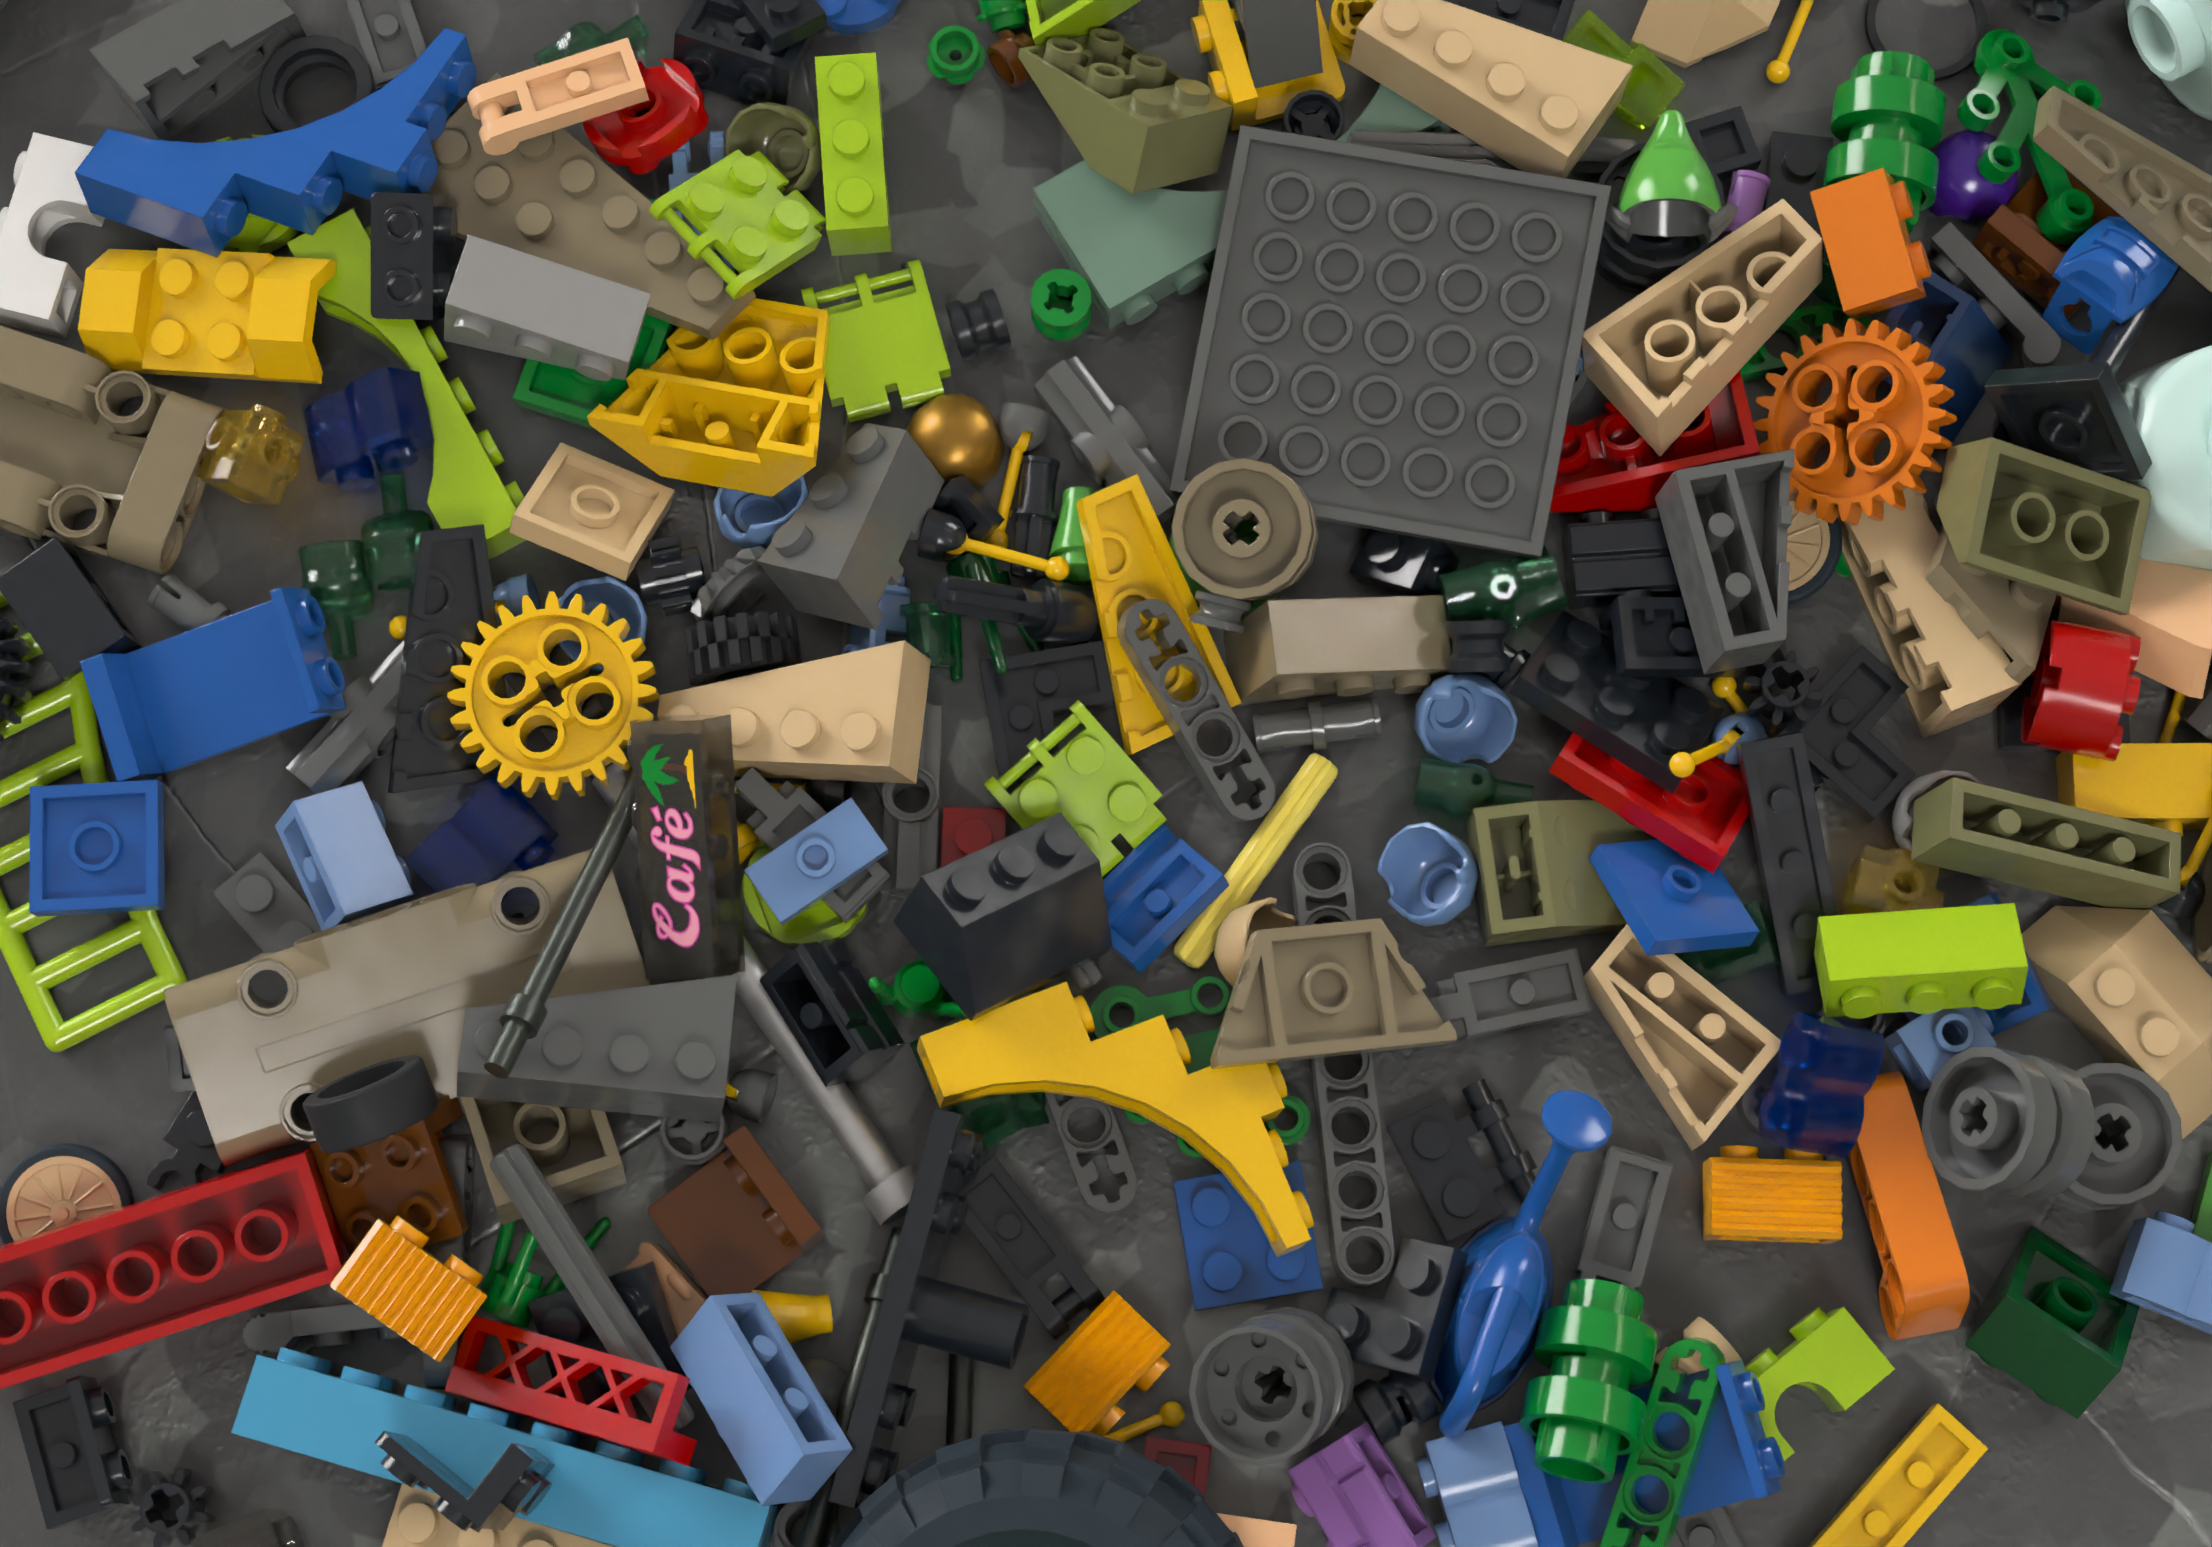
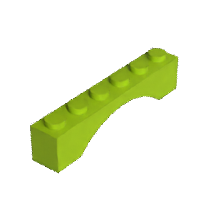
M351 209L320 225L314 235L304 233L287 242L294 257L332 259L337 262L336 275L318 291L317 299L326 314L355 325L382 342L409 368L417 380L428 405L434 437L433 477L427 504L440 528L447 529L484 524L489 560L526 541V539L509 533L513 514L524 499V496L516 481L504 486L494 467L503 463L504 459L487 428L476 434L466 415L476 410L459 376L447 382L438 363L447 359L448 356L431 325L419 330L414 320L378 319L371 315V225L364 228L354 209Z

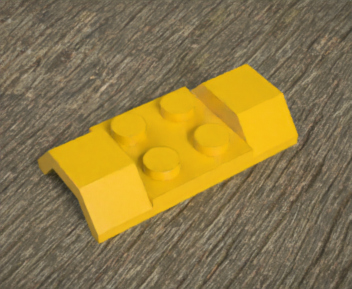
M158 248L157 251L108 249L85 271L78 332L86 353L107 364L112 372L125 370L139 374L321 384L323 370L312 342L318 291L336 275L337 262L332 259L276 257L270 253L221 251L218 257H214L190 249Z

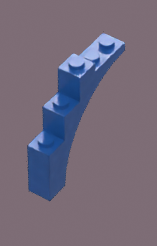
M444 28L414 63L383 88L341 112L288 131L248 140L207 143L154 140L107 128L74 173L91 213L214 257H218L230 239L241 232L249 213L314 235L326 216L331 215L338 208L344 191L371 200V195L375 192L422 194L431 189L438 172V162L434 156L431 141H436L441 136L446 120L460 99L467 97L473 89L477 76L476 66L472 60L466 35Z

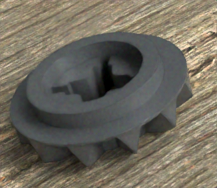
M762 546L740 550L733 559H726L724 565L717 572L711 574L710 580L699 589L698 597L692 604L691 613L694 615V620L697 623L704 620L714 622V617L723 615L727 618L735 617V613L747 612L757 602L771 581V578L757 562L765 551Z

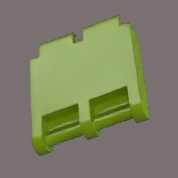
M739 149L665 193L649 208V212L657 221L665 219L689 244L687 252L696 261L703 258L728 284L725 291L734 300L741 298L814 251L822 237L820 231L823 227L821 224L826 223V218L798 190H794L786 196L782 194L786 190L783 186H786L789 180L760 151L750 156H745ZM679 210L687 218V220L701 233V235L698 236L679 217L676 211ZM717 250L740 274L736 275L713 251Z
M920 259L907 262V269L867 278V274L863 273L855 275V282L815 293L813 287L801 290L805 307L819 309L818 304L859 294V300L823 309L828 310L830 316L825 382L832 407L845 405L849 423L890 413L891 407L887 393L898 390L903 409L927 403L937 395H944L941 379L950 377L951 369ZM912 280V286L872 295L871 290Z
M1077 700L1069 707L1072 714L1041 742L1034 738L1026 745L1030 751L998 780L991 776L984 783V786L1023 829L1061 812L1099 859L1103 877L1125 858L1111 843L1118 834H1121L1135 849L1167 819L1153 804L1162 796L1160 791L1086 707ZM1080 723L1085 726L1064 747L1051 756L1048 751ZM1039 760L1042 766L1009 794L1006 789Z

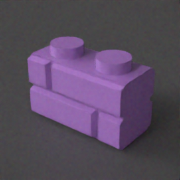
M1365 1422L1287 1470L1294 1481L1291 1490L1296 1504L1307 1516H1315L1328 1538L1326 1547H1424L1437 1537L1368 1422Z

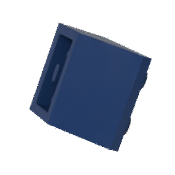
M1931 271V277L1922 279L1926 297L1893 307L1882 323L1889 326L1890 333L1894 329L1899 328L1912 335L1911 344L1918 341L1931 350L1926 362L1934 361L1945 368L1946 372L1934 384H1943L1952 389L1954 396L1940 404L1939 407L1957 416V420L1952 424L1939 427V435L1953 443L1986 392L1984 385L1994 370L2001 369L2012 350L1974 297ZM1857 367L1851 371V380L1858 369ZM1892 376L1886 377L1878 385L1875 394L1876 402L1882 401L1891 392L1893 385Z

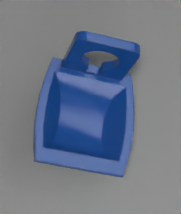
M2108 216L2080 236L2062 258L2053 274V277L2061 283L2044 311L2042 318L2062 339L2082 353L2091 354L2098 347L2113 319L2122 324L2146 308L2165 289L2179 265L2122 216ZM2081 299L2089 304L2091 307L2087 314L2091 319V330L2082 331L2074 328L2064 316V305H2076Z

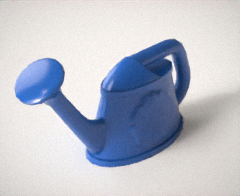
M1566 1090L1549 1096L1542 1107L1541 1120L1546 1132L1552 1137L1553 1144L1515 1217L1509 1216L1493 1220L1477 1230L1459 1249L1469 1255L1433 1381H1428L1432 1392L1443 1405L1438 1423L1440 1431L1448 1438L1460 1436L1465 1431L1476 1411L1483 1410L1501 1399L1519 1380L1534 1356L1533 1352L1540 1315L1544 1310L1551 1308L1554 1285L1553 1263L1547 1241L1539 1230L1540 1223L1572 1155L1577 1151L1585 1152L1599 1149L1607 1143L1612 1134V1120L1608 1110L1597 1099L1586 1093Z

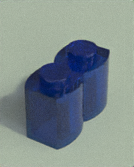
M392 367L374 370L352 381L345 390L332 393L313 402L303 412L317 481L338 484V488L341 491H358L373 486L376 483V476L382 474L387 469H401L415 464L418 461V454L426 451L434 443L421 377L417 371Z
M496 775L473 794L451 819L427 837L409 856L406 862L436 893L469 883H475L477 887L498 880L501 876L511 871H525L544 865L554 853L555 849L550 844L559 834L511 785L506 789L501 787L497 781L498 775ZM508 892L503 896L501 904L506 899Z
M1797 1011L1789 1021L1781 1039L1778 1052V1074L1771 1081L1762 1100L1758 1124L1759 1135L1790 1150L1845 1158L1855 1145L1861 1131L1864 1118V1096L1874 1084L1881 1067L1884 1051L1883 1035L1852 1021Z

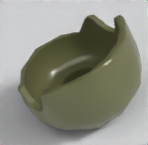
M756 103L739 111L726 130L725 157L738 149L745 156H750L760 151L789 180V183L783 186L786 189L782 193L784 196L794 190L802 192L808 189L822 166L819 130L812 120L798 108L776 103Z

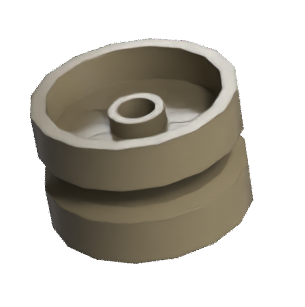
M1247 458L1217 462L1195 476L1177 501L1171 526L1176 555L1189 576L1213 594L1248 603L1274 599L1295 586L1313 562L1319 537L1315 509L1302 488L1272 464ZM1244 521H1253L1257 524L1252 529L1259 536L1252 544H1247L1237 539V528Z

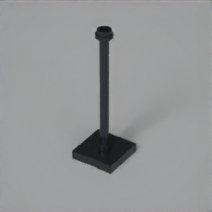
M2180 265L2165 289L2154 301L2122 324L2117 322L2092 363L1994 370L1984 387L2013 445L2118 480H2138L2144 478L2152 465V461L2114 375L2182 268Z

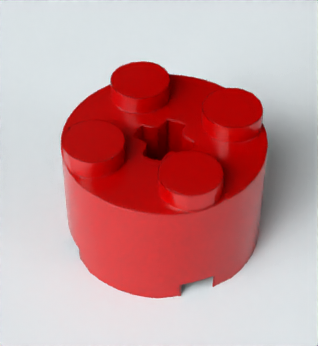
M2051 620V622H2048L2036 669L2029 675L2034 677L2031 697L2025 696L2021 718V741L2034 744L2037 747L2114 762L2118 756L2123 735V726L2118 724L2121 713L2132 715L2139 696L2141 679L2139 676L2129 675V673L2132 674L2136 667L2141 637L2066 621Z

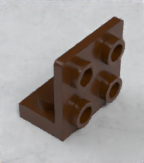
M2037 171L2006 206L2002 204L1988 219L1972 245L1995 269L2046 310L2061 283L2053 277V274L2062 258L2074 243L2069 245L2054 243L2045 237L2038 227L2036 220L2037 212L2049 198ZM2066 171L2072 188L2083 191L2093 203V221L2088 229L2108 216H2121ZM2082 299L2076 305H2064L2063 311L2067 321L2084 303Z
M447 1095L438 1098L440 1101L439 1106L425 1119L396 1134L359 1148L338 1153H325L320 1150L317 1141L309 1143L349 1257L378 1218L390 1225L397 1215L430 1238L424 1246L459 1237L468 1230L438 1143L445 1138L442 1128L463 1116L457 1097L450 1099V1096Z
M745 1125L723 1140L728 1149L648 1208L649 1216L708 1297L710 1295L751 1293L752 1290H756L826 1237L821 1227Z

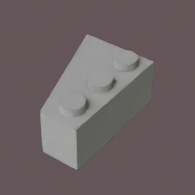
M468 234L445 302L443 341L574 369L580 374L598 381H610L611 378L625 381L647 314L651 294Z

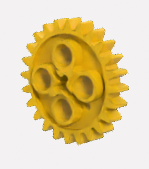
M551 591L547 596L545 609L538 610L530 597L525 595L522 597L523 614L516 617L503 605L499 606L498 612L502 625L495 629L489 624L479 621L477 627L485 639L482 645L479 646L469 642H462L461 644L465 654L472 660L471 665L451 667L452 674L456 679L465 683V688L447 692V698L454 705L466 707V710L450 718L451 724L456 730H473L461 741L462 748L467 754L485 749L476 763L480 771L485 774L501 765L497 778L500 786L506 789L520 776L522 777V792L529 798L534 795L540 782L546 784L547 791L552 800L559 799L562 784L567 782L571 783L580 797L585 796V777L592 774L606 787L610 784L605 769L607 765L612 762L624 770H628L631 767L623 753L626 745L643 750L646 747L644 739L635 731L636 726H653L656 723L654 715L641 707V704L659 699L656 687L640 683L656 673L653 663L650 661L634 662L646 650L642 639H631L623 643L630 630L627 620L624 618L619 619L607 627L606 624L609 617L607 606L600 603L590 615L585 614V602L580 594H576L573 597L568 609H562L556 593ZM574 640L581 644V653L572 664L557 666L550 662V653L559 642ZM596 665L604 667L600 675L584 678L592 667ZM517 672L526 676L525 686L517 696L509 699L495 696V685L504 674ZM553 684L561 692L564 702L556 707H553L547 701L543 691ZM606 693L614 698L613 707L605 717L595 720L581 715L582 706L591 695ZM524 713L517 720L516 724L510 727L504 726V720L510 715ZM547 725L558 730L557 740L549 750L532 752L526 748L527 738L536 727Z

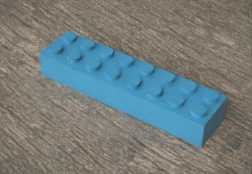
M283 1347L280 1348L277 1359L262 1355L256 1356L231 1433L405 1484L380 1463L387 1453L375 1443L383 1431L398 1433L413 1439L474 1489H476L511 1443L535 1448L555 1464L545 1477L552 1483V1486L543 1500L528 1516L523 1515L519 1511L515 1517L616 1547H770L774 1534L775 1520L779 1513V1506L777 1505L761 1506L755 1493L746 1482L726 1478L723 1489L704 1484L707 1471L688 1467L665 1459L661 1460L659 1470L641 1466L645 1454L600 1440H598L595 1452L578 1447L582 1434L534 1421L531 1433L518 1430L516 1426L520 1416L474 1403L470 1404L467 1414L454 1411L456 1397L407 1384L404 1396L392 1393L394 1379L345 1365L341 1376H334L329 1374L333 1361ZM417 1484L414 1486L416 1488L423 1489ZM428 1487V1489L426 1490V1491H429V1492L436 1493V1492H434V1491H433L431 1488H429V1487Z

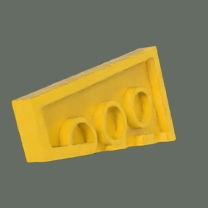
M1138 474L1077 501L1076 505L1125 753L1128 756L1173 735L1122 648L1117 635V625L1122 613L1138 602L1146 599H1157L1169 604L1178 615L1230 707L1241 704L1242 702L1207 626L1189 622L1191 614L1196 613L1199 608ZM1140 613L1139 617L1142 625L1135 630L1136 636L1140 641L1151 638L1161 653L1149 659L1152 666L1156 667L1161 661L1179 655L1175 645L1163 651L1156 640L1155 633L1162 628L1160 621L1156 617L1146 620ZM1173 666L1166 674L1165 688L1173 699L1186 702L1193 696L1196 682L1193 674L1188 669L1182 666Z

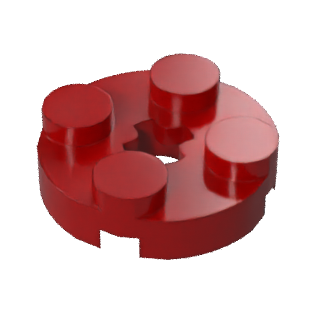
M659 58L664 67L654 66L647 69L642 61H638L637 64L649 100L589 119L588 121H583V129L599 156L605 161L614 165L627 166L633 174L649 173L660 164L661 159L677 151L691 137L700 134L706 128L709 116L704 109L703 92L691 71L684 64L676 60ZM643 109L649 111L640 117H636V114Z

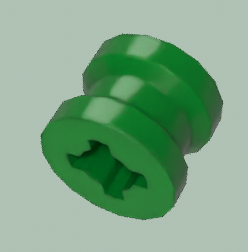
M1052 269L1043 273L1035 281L1031 290V320L1035 329L1044 338L1054 342H1069L1079 338L1087 330L1091 321V290L1087 281L1079 273L1069 269ZM1055 294H1057L1058 296H1064V297H1067V298L1070 297V296H1072L1073 298L1070 299L1069 301H1067V300H1064V299H1058Z

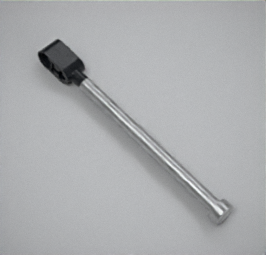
M559 643L553 647L550 653L551 663L557 666L572 664ZM517 672L504 674L505 679L516 695H518L525 686L526 676ZM554 684L543 690L547 701L553 707L559 706L564 702L561 692ZM591 695L585 700L581 715L588 719L598 720L605 717L607 713L595 695ZM539 726L546 739L553 746L558 737V730L552 726ZM611 762L605 767L610 783L606 787L593 774L588 777L612 811L631 771L629 769L624 770ZM647 796L628 836L666 891L668 879L666 865L687 872L682 867L683 863H686L693 870L695 875L693 882L695 897L688 904L694 908L699 917L700 932L698 938L724 976L737 974L736 993L871 1188V1191L863 1198L868 1209L881 1227L893 1222L907 1213L919 1166L916 1162L905 1167L901 1165L845 1082L825 1087L759 981L768 970L696 865L691 861L671 855V861L666 860V853L659 851L652 843L650 832L654 826H660L663 833L661 837H656L657 839L665 842V835H669L670 844L682 846L678 839L668 832L662 816V821H656L650 810L655 806ZM673 880L671 882L678 890H689V887L681 881ZM673 900L689 923V913L684 908L685 904Z

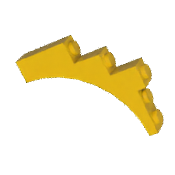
M1067 981L1002 1005L973 1021L967 1018L920 1036L917 1051L940 1108L988 1095L1045 1092L1091 1098L1137 1113L1182 1138L1223 1173L1254 1212L1277 1257L1300 1249L1311 1240L1307 1229L1313 1227L1314 1222L1309 1205L1300 1190L1291 1191L1282 1169L1289 1165L1283 1142L1276 1130L1273 1129L1267 1132L1264 1125L1265 1122L1275 1119L1285 1108L1282 1098L1287 1097L1288 1094L1285 1080L1276 1062L1211 1069V1066L1187 1074L1185 1066L1191 1064L1188 1046L1178 1028L1169 1029L1163 1014L1090 1041L1088 1034L1095 1032L1091 1012L1082 995L1073 998Z

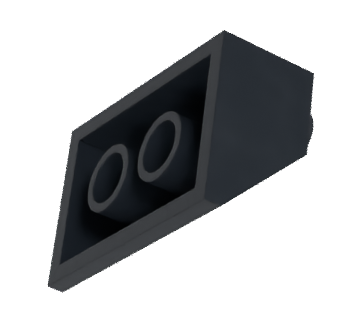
M1061 812L922 876L893 920L970 1021L1106 954L1113 946L1100 861Z

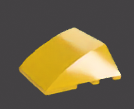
M755 298L714 340L679 327L666 340L669 349L647 370L636 368L626 378L629 388L608 408L599 404L586 416L589 425L659 476L773 497L816 466L830 326L828 310Z

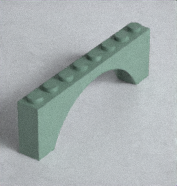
M1380 84L1375 96L1361 116L1336 141L1347 142L1349 133L1354 130L1460 132ZM1084 159L1033 188L1034 212L1071 270L1079 273L1087 281L1091 290V302L1107 327L1111 329L1123 321L1127 325H1133L1142 321L1156 310L1158 306L1156 302L1175 291L1179 295L1188 294L1209 279V272L1213 270L1228 189L1199 192L1157 188L1133 195L1091 169Z

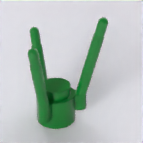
M920 955L917 962L908 963L899 970L891 986H888L882 979L876 976L871 977L868 981L871 990L878 995L880 1004H892L896 1011L905 1017L915 1019L930 1014L938 1021L945 1019V1017H967L956 1002H944L941 999L944 986Z
M602 1217L589 1234L584 1237L591 1251H593L600 1239L610 1228L611 1220L608 1217ZM517 1221L503 1226L501 1223L491 1268L481 1287L487 1291V1298L480 1308L510 1323L528 1328L532 1319L528 1302L539 1296L562 1290L565 1284L559 1274L556 1273L543 1290L539 1289L544 1277L528 1269L538 1245V1241L530 1229L525 1235L515 1262L508 1261L507 1263Z

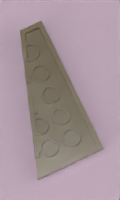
M496 72L486 83L503 77ZM467 101L446 121L441 136L436 141H431L434 156L438 162V172L431 189L422 194H447V207H455L458 238L466 240L469 234L650 293L647 315L712 340L756 298L754 291L751 290L741 298L734 300L725 291L728 284L703 258L696 261L687 252L689 244L665 219L657 221L651 215L649 208L653 203L564 128L521 141L514 150L506 154L490 155L484 151L479 137V130L482 126L481 120L473 117ZM521 104L508 107L504 114L508 115L521 111Z
M2053 85L2038 101L2033 141L2212 293V176Z

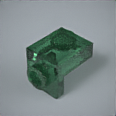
M1758 900L1744 904V907L1760 931L1750 946L1675 953V955L1712 985L1779 965L1780 960L1763 903Z

